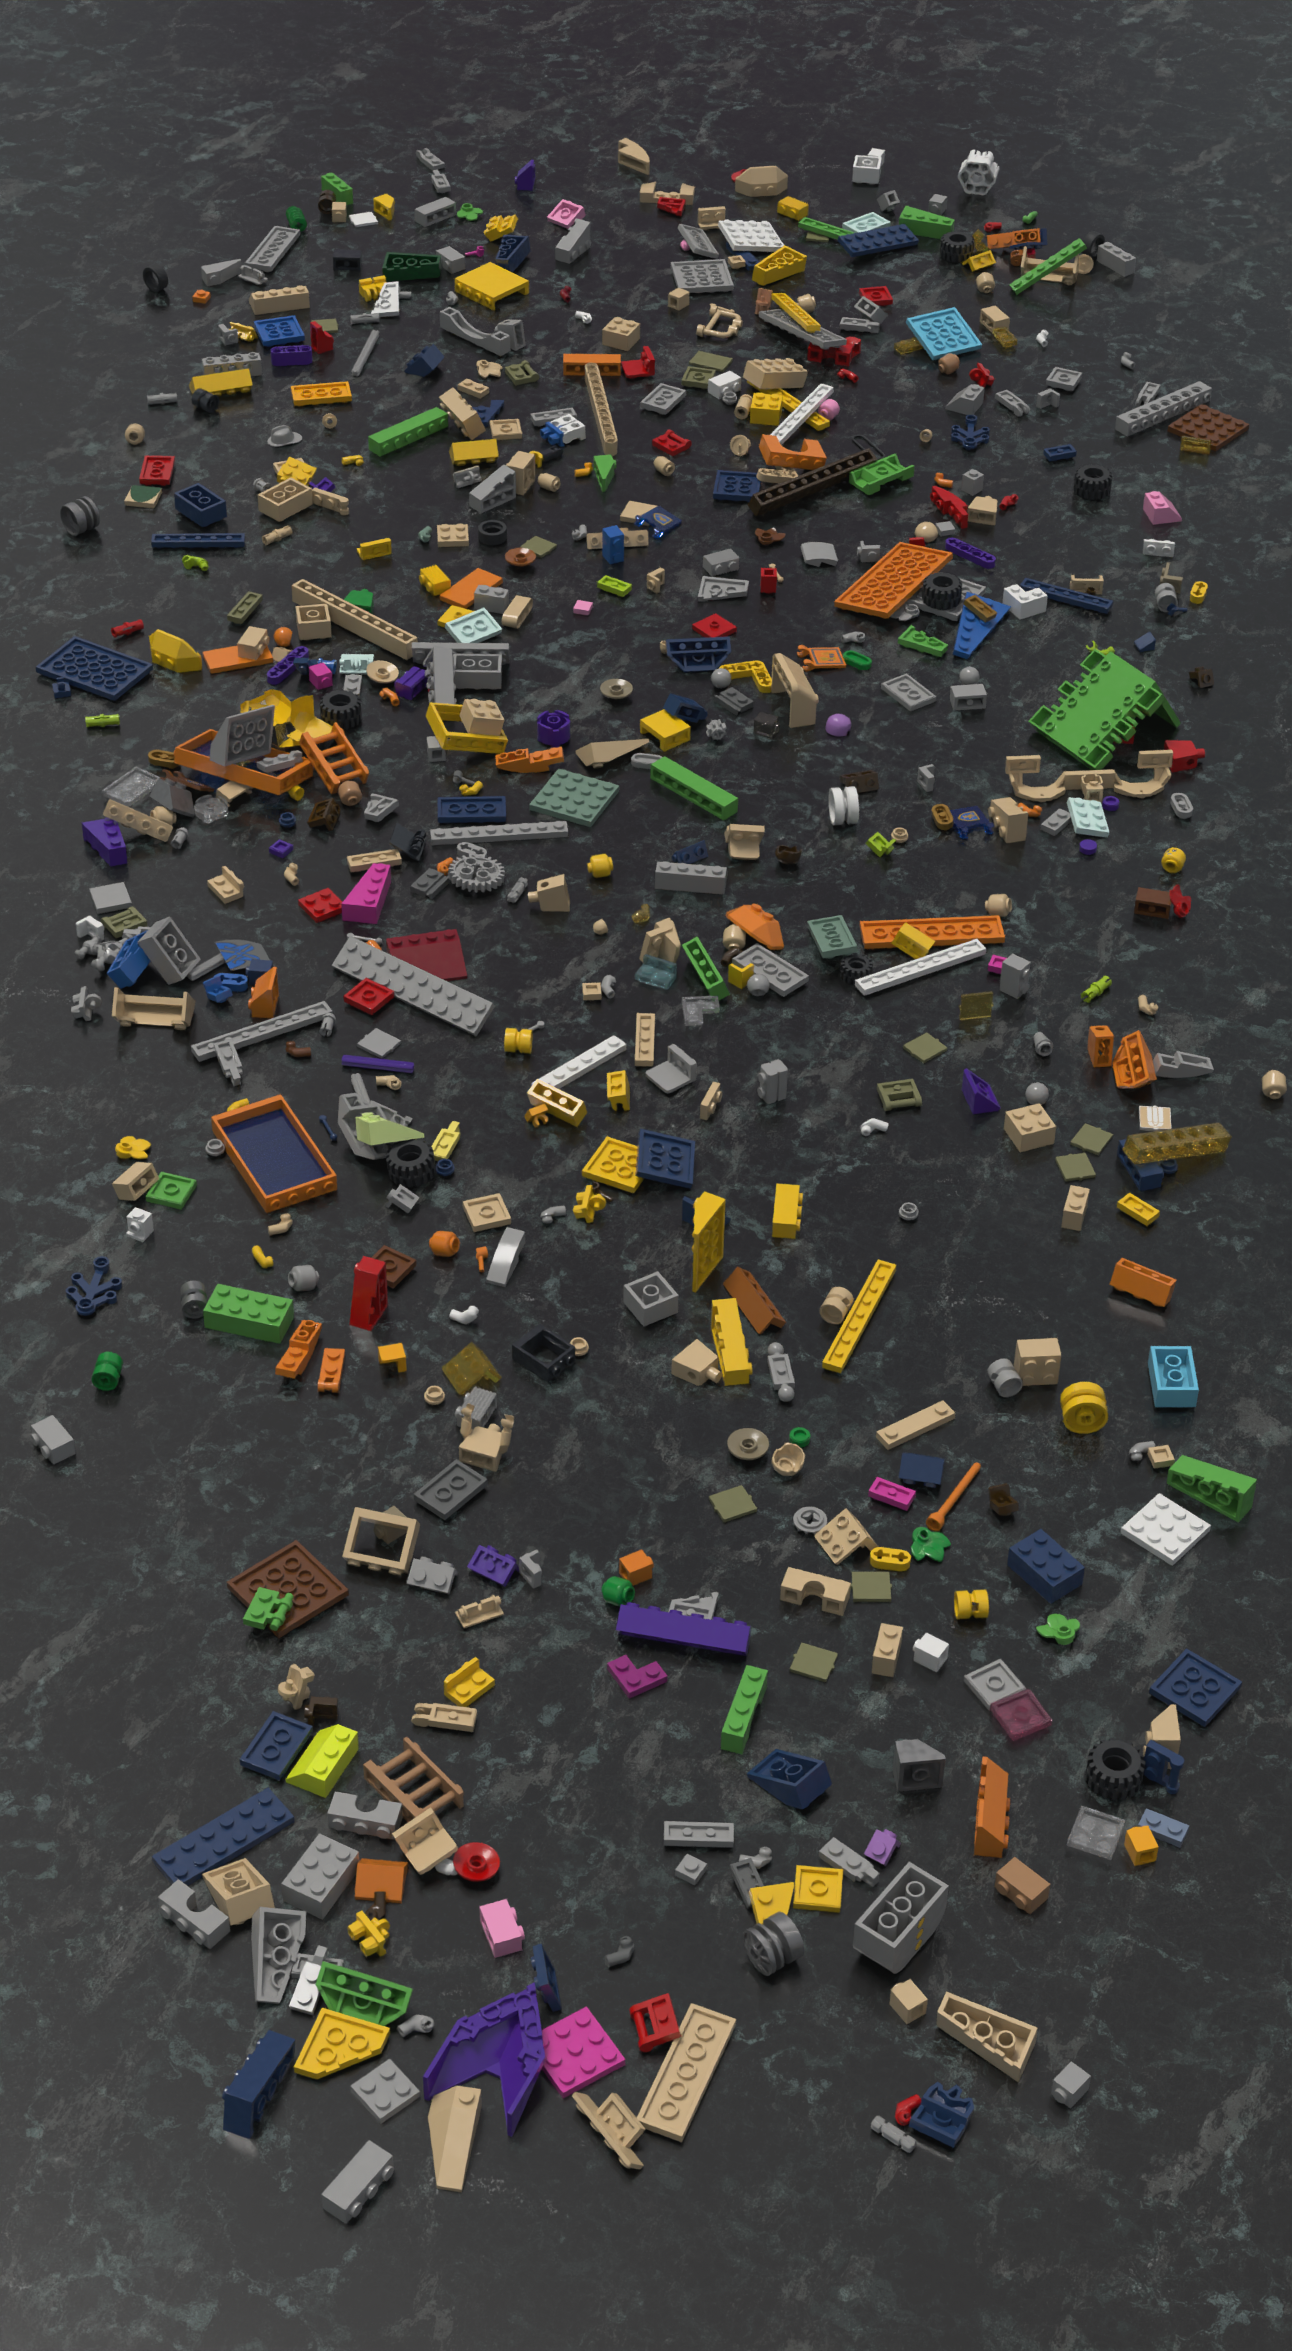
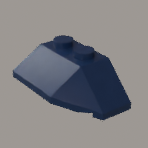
M730 637L667 639V656L684 673L715 671L731 653Z

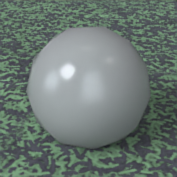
M970 666L962 669L959 675L960 682L963 685L977 684L980 677L978 670Z
M723 668L716 669L711 675L712 684L720 689L727 687L731 682L730 672Z
M754 974L747 982L748 991L755 996L764 995L770 987L768 978L762 974Z
M1039 1082L1032 1083L1026 1089V1100L1032 1105L1039 1103L1043 1105L1049 1097L1048 1088Z

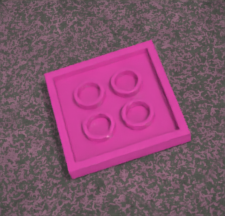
M587 2006L542 2030L545 2061L541 2069L562 2098L625 2065V2058Z

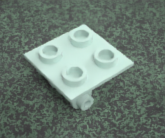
M342 654L340 674L366 675L367 666L373 662L374 655Z

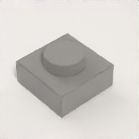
M686 1854L675 1869V1876L696 1885L707 1870V1863Z

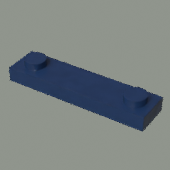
M726 242V248L734 256L741 255L746 261L745 268L748 271H753L754 266L759 261L749 251H735Z

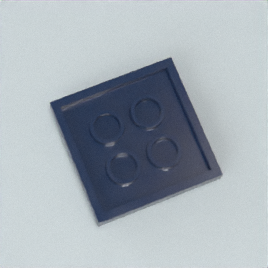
M717 470L713 499L749 502L753 494L760 492L761 481L756 478L757 473Z
M640 1129L638 1133L635 1176L691 1189L693 1184L695 1141Z
M1186 1648L1152 1684L1149 1694L1169 1706L1176 1705L1177 1711L1205 1727L1242 1686V1681Z

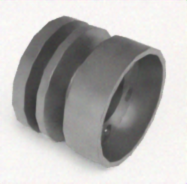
M81 497L60 508L62 524L72 536H77L100 524L98 509L89 497Z
M778 1911L763 1920V1924L757 1923L752 1928L743 1932L742 1940L746 1953L757 1970L763 1975L769 1976L776 1970L784 1967V1963L789 1964L804 1955L805 1949L802 1937L792 1920L783 1912Z

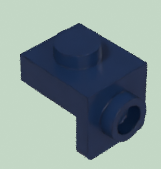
M295 658L293 664L301 675H309V667L318 664V660Z

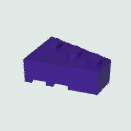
M105 818L82 823L83 839L86 842L88 841L91 847L97 850L99 855L110 866L127 863L126 846L117 821Z

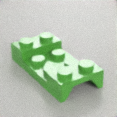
M892 454L851 471L849 483L865 494L871 495L880 491V485L896 478L904 481L913 477L914 465L905 468L900 465L897 455Z

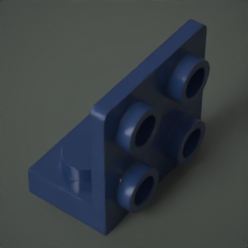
M1040 229L1041 242L1016 244L1009 246L1010 249L1021 250L1024 249V246L1027 249H1042V246L1048 245L1047 229Z

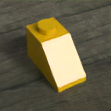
M388 194L373 198L374 211L386 219L392 220L395 211L394 198Z

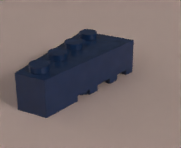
M503 235V240L495 259L496 265L513 273L531 252L529 236Z
M268 2030L264 2038L258 2040L254 2052L247 2056L243 2068L237 2070L233 2082L230 2086L227 2085L223 2091V2130L247 2139L251 2138L254 2133L252 2129L254 2121L260 2122L264 2114L263 2109L266 2100L271 2101L277 2082L281 2083L294 2059V2038Z

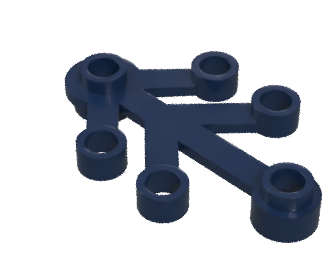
M967 415L965 418L968 432L958 425L952 426L951 440L962 442V446L967 450H973L980 442H989L990 429L988 427H982L980 430L973 432L977 424V416Z
M100 1256L94 1259L95 1273L90 1285L84 1280L81 1273L71 1275L72 1284L79 1286L86 1294L85 1297H82L75 1286H70L66 1289V1297L73 1299L77 1303L76 1311L80 1315H90L95 1312L97 1306L103 1303L113 1304L117 1301L116 1292L107 1290L121 1289V1278L113 1277L110 1281L99 1285L103 1274H106L110 1268L107 1257ZM107 1291L105 1295L94 1299L96 1295Z

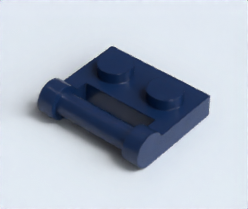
M1150 1740L1146 1745L1143 1775L1164 1786L1168 1793L1176 1794L1180 1787L1178 1779L1180 1769L1184 1765V1758ZM1168 1763L1171 1766L1170 1776L1166 1775Z

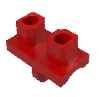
M977 363V368L972 369L969 373L971 380L976 381L980 387L992 386L994 382V377L990 376V371L985 369L981 363Z

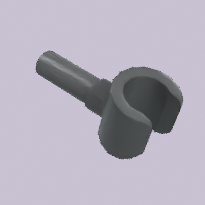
M456 770L454 772L453 782L455 784L461 782L472 786L475 784L474 781L464 778L461 771Z

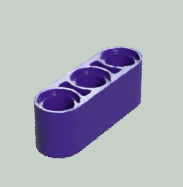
M308 345L273 347L270 350L271 364L274 366L305 365L313 362L312 347Z

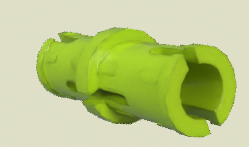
M100 714V716L85 717L86 727L120 725L119 714Z
M1103 976L1098 982H1093L1087 990L1081 993V998L1087 996L1083 1001L1088 1003L1096 995H1101L1103 990L1111 986V979L1105 982L1109 977Z

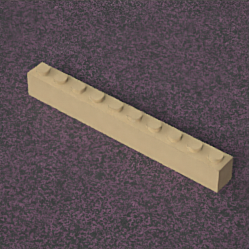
M304 579L292 585L293 602L300 606L327 604L330 621L403 659L408 660L413 657L412 642H418L416 636Z

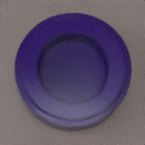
M1107 796L1103 798L1102 807L1108 811H1115L1119 808V799L1114 796Z
M1083 840L1080 842L1079 850L1086 855L1094 854L1097 850V843L1093 840Z

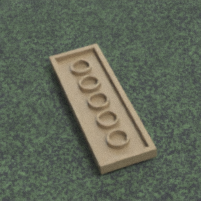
M691 2003L679 2028L682 2037L673 2040L637 2116V2119L645 2129L680 2142L683 2141L736 2026L735 2018Z

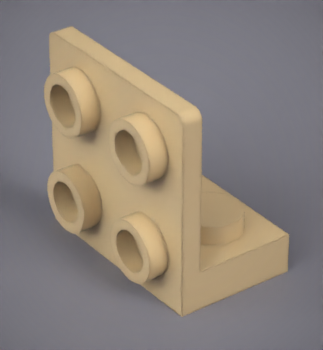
M847 1508L814 1535L836 1565L840 1564L859 1546L862 1548L866 1546L870 1551L878 1547L858 1519Z

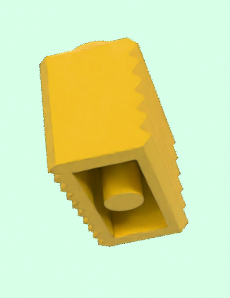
M787 196L778 202L777 212L799 221L808 216L809 205L806 202L804 203Z
M436 564L435 566L432 565V567L429 566V568L420 569L419 581L433 596L440 595L451 587V580Z

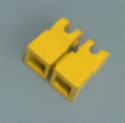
M384 275L373 277V283L371 278L359 280V293L365 298L366 302L371 301V299L378 300V295L384 283H387L386 277Z

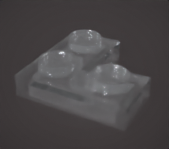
M718 996L682 997L685 1026L703 1025V1013H719Z

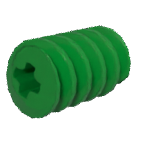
M295 206L289 207L286 211V217L292 229H299L300 232L304 231L307 227V222L302 210Z

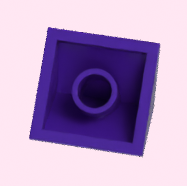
M966 1068L963 1072L962 1092L972 1113L998 1111L1001 1107L990 1084Z

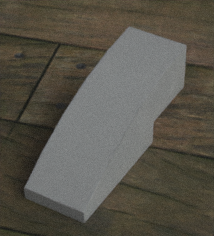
M1176 1051L1174 1056L1157 1053L1153 1059L1155 1074L1160 1077H1194L1212 1073L1214 1070L1210 1058Z
M506 1227L493 1257L486 1283L502 1287L506 1286L519 1261L518 1256L525 1244V1231Z

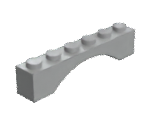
M451 307L440 311V327L446 331H450L499 356L510 351V335L502 331L493 334L483 333L471 326L460 311Z

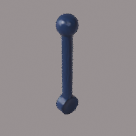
M319 1116V1121L325 1125L330 1134V1139L332 1141L337 1140V1135L333 1133L328 1125L326 1116Z

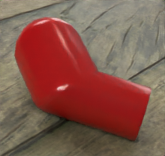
M988 222L985 224L984 230L991 232L994 229H1001L1002 223Z
M915 2094L897 2104L895 2119L898 2124L904 2126L910 2122L912 2117L911 2111L918 2108L921 2104L919 2095Z

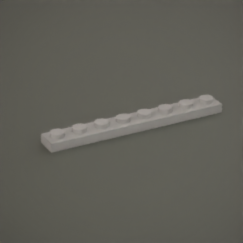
M566 821L448 829L438 828L430 830L432 845H445L462 842L477 843L568 837V828Z
M323 1001L191 1046V1051L200 1062L217 1056L213 1043L232 1039L235 1049H239L322 1021L323 1015L326 1013L333 1014L327 1003Z

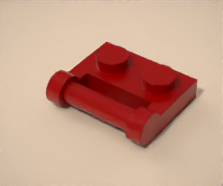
M669 429L664 435L653 439L652 445L674 456L689 449L692 442L681 438Z
M669 1993L630 2007L629 2012L636 2025L639 2036L638 2046L641 2052H649L654 2046L682 2037ZM646 2013L650 2015L655 2033L649 2036L643 2018Z

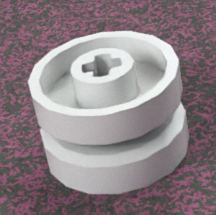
M854 786L845 787L843 792L840 788H831L829 790V814L833 826L842 825L844 819L847 824L858 823L859 802L857 790Z

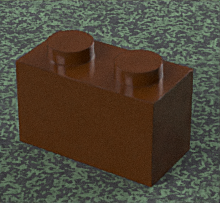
M1138 887L1134 914L1169 919L1172 904L1170 892Z

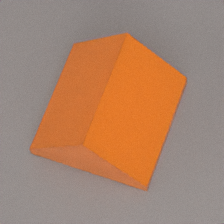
M362 1858L357 1863L355 1899L374 1901V1892L384 1891L386 1892V1902L402 1903L408 1862Z

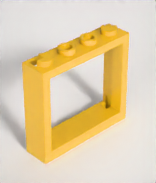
M429 703L426 718L442 749L504 753L508 739L503 729L500 736L447 732L442 720L462 722L460 712L463 705Z

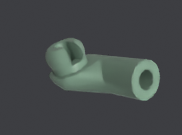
M427 526L418 533L422 542L430 540L431 527Z

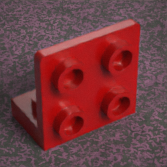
M643 346L640 360L621 362V367L627 378L634 379L636 377L655 375V359L649 346Z

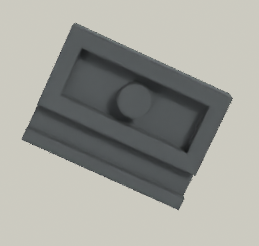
M733 687L721 692L719 696H714L715 702L735 715H738V712L742 713L754 707V701Z
M429 868L410 886V892L423 897L429 896V899L432 900L451 880H449V876H444V873Z

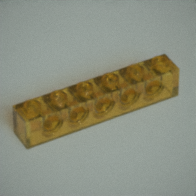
M1220 1123L1128 1135L1122 1150L1134 1164L1223 1152L1226 1151L1232 1136Z

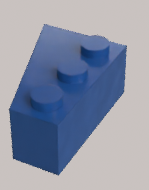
M147 931L125 941L107 972L108 976L120 989L132 986L151 962L138 944V941Z

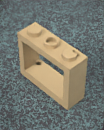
M355 1507L342 1557L348 1561V1565L360 1567V1564L368 1565V1569L374 1571H381L382 1568L389 1570L388 1573L401 1576V1573L408 1574L420 1523L416 1519ZM361 1521L407 1530L400 1562L353 1553Z

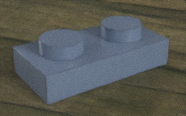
M1147 1808L1138 1824V1827L1148 1825L1155 1838L1177 1847H1181L1189 1830V1825Z

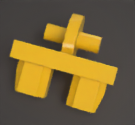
M587 1185L585 1192L577 1193L576 1201L578 1205L573 1208L576 1219L585 1218L587 1223L593 1222L595 1211L602 1210L606 1206V1199L601 1194H593L592 1185Z
M360 1911L356 1913V1921L348 1926V1935L354 1941L362 1936L365 1937L359 1944L361 1951L366 1957L375 1952L381 1957L386 1954L383 1945L385 1939L389 1937L387 1931L390 1928V1924L386 1919L378 1921L377 1918H373L370 1921L365 1913Z

